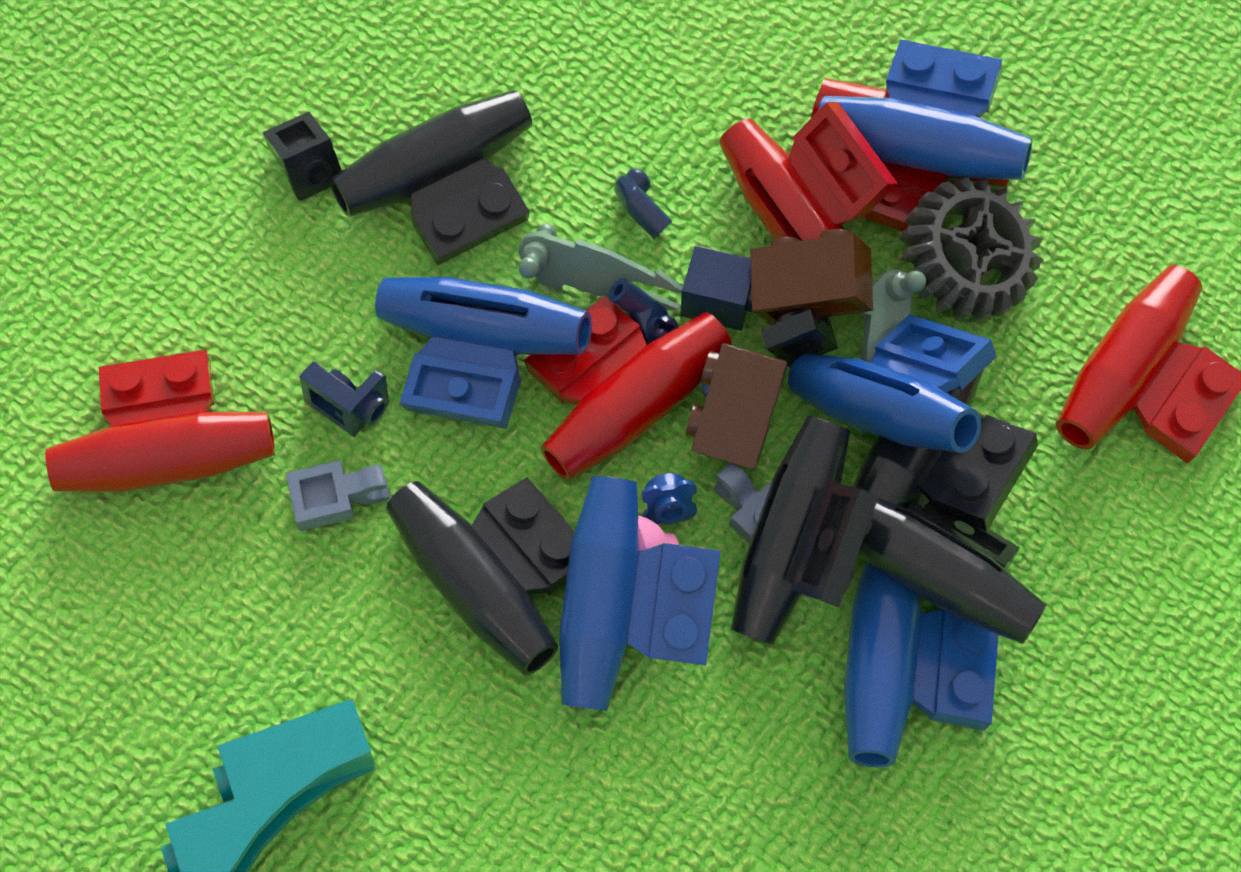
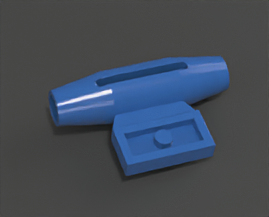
M900 39L886 79L888 98L824 96L819 106L820 109L826 102H838L882 162L958 178L1023 180L1029 165L1033 143L1031 137L980 118L984 113H989L1002 73V59Z
M387 277L380 283L375 300V311L380 320L431 338L418 353L414 354L400 404L407 411L507 429L521 382L516 355H582L588 347L592 331L591 314L586 310L529 290L452 277Z
M909 314L875 346L876 352L871 363L856 358L803 354L793 362L790 368L788 385L791 392L840 423L905 446L964 453L974 446L980 435L981 418L975 409L949 395L947 392L955 388L963 390L997 356L991 339Z
M592 476L571 543L560 624L561 705L607 711L627 644L651 659L704 666L707 663L721 550L663 543L639 552L637 482L614 477Z
M865 561L852 606L844 682V702L849 759L862 766L881 768L895 764L911 704L930 717L929 720L983 731L992 724L998 634L960 620L943 609L921 614L918 594L881 573L867 561Z

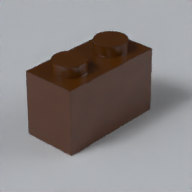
M833 229L820 233V238L804 241L793 237H780L770 240L769 246L750 249L752 311L769 324H776L779 317L797 310L807 311L811 309L820 318L873 311L871 248L854 233L843 229Z
M722 343L720 353L710 351L701 378V383L710 385L704 406L694 404L685 436L694 438L691 451L756 469L789 361L727 343Z

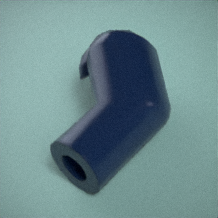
M633 168L625 176L621 175L617 178L614 191L629 215L655 239L672 223V220L646 194L651 187L649 177L642 170Z
M625 278L619 279L610 289V301L629 313L631 318L640 325L646 343L649 344L679 327L677 321L668 315L667 310L659 301Z

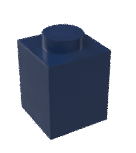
M695 245L682 288L680 316L694 319L703 313H709L723 327L742 331L747 312L754 313L752 311L751 258Z

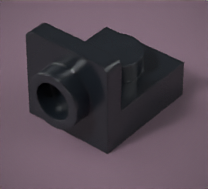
M306 112L262 132L268 149L286 172L292 191L298 200H304L330 188V179L342 171L330 137L310 112Z
M811 309L788 312L779 317L776 324L761 329L766 349L775 357L789 361L787 365L789 368L803 354L823 355L838 349L830 318H820Z

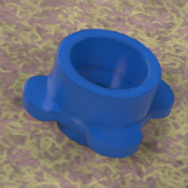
M674 473L661 474L652 478L646 484L641 494L643 502L647 503V509L642 514L643 517L648 518L657 525L660 523L674 524L682 520L691 519L697 513V506L692 502V496L697 492L695 483Z

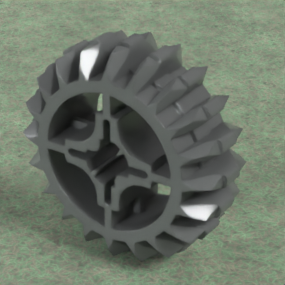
M969 177L959 179L954 184L950 181L944 182L937 186L933 192H927L918 200L917 207L909 212L905 220L909 227L902 232V236L899 239L908 245L909 248L902 253L900 260L913 264L915 269L912 271H920L924 274L926 285L921 290L919 298H928L931 295L936 297V312H944L952 306L955 320L964 319L969 315L972 316L975 322L983 321L991 315L999 317L1008 312L1011 306L1021 303L1027 295L1026 291L1032 288L1038 280L1033 271L1040 267L1044 259L1033 251L1040 246L1043 239L1030 235L1029 229L1033 227L1036 219L1022 218L1019 211L1024 201H1016L1010 204L1006 200L1007 187L998 188L992 193L988 179L979 180L974 185ZM945 216H963L962 224L958 227L954 226L950 230L941 228ZM992 269L1001 270L1000 277L995 285L980 284L983 274Z

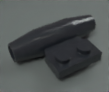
M515 90L455 106L381 142L330 179V186L334 197L347 217L411 199V223L438 266L529 219L530 211L505 170H501L487 161V159L532 127L529 109L521 95Z
M984 369L963 390L955 388L947 393L970 406ZM986 414L985 418H981V431L976 443L970 450L964 453L905 446L878 436L863 459L853 487L868 491L879 496L881 499L907 508L923 493L936 508L937 512L987 531L1038 447L1037 433Z
M807 416L772 479L742 563L730 630L774 645L801 595L837 607L840 606L844 592L847 591L852 583L854 576L853 567L863 539L872 527L874 520L873 511L879 497L863 489L841 484L850 430L820 418Z
M528 477L485 502L472 525L420 481L411 482L398 490L387 503L386 511L417 566L469 629L521 674L527 676L544 667L555 656L559 646L529 595L548 593L550 595L566 585L571 543L575 533Z
M923 493L907 508L878 497L873 511L874 520L872 527L864 537L858 554L881 573L952 616L1024 644L1042 616L1047 604L1007 571L1020 547L990 529L984 531L937 512L936 508Z

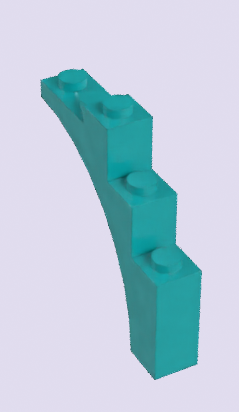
M353 699L218 745L223 765L213 768V772L225 803L165 823L171 843L161 846L168 872H249L263 849L297 814L332 789L375 770L371 750Z

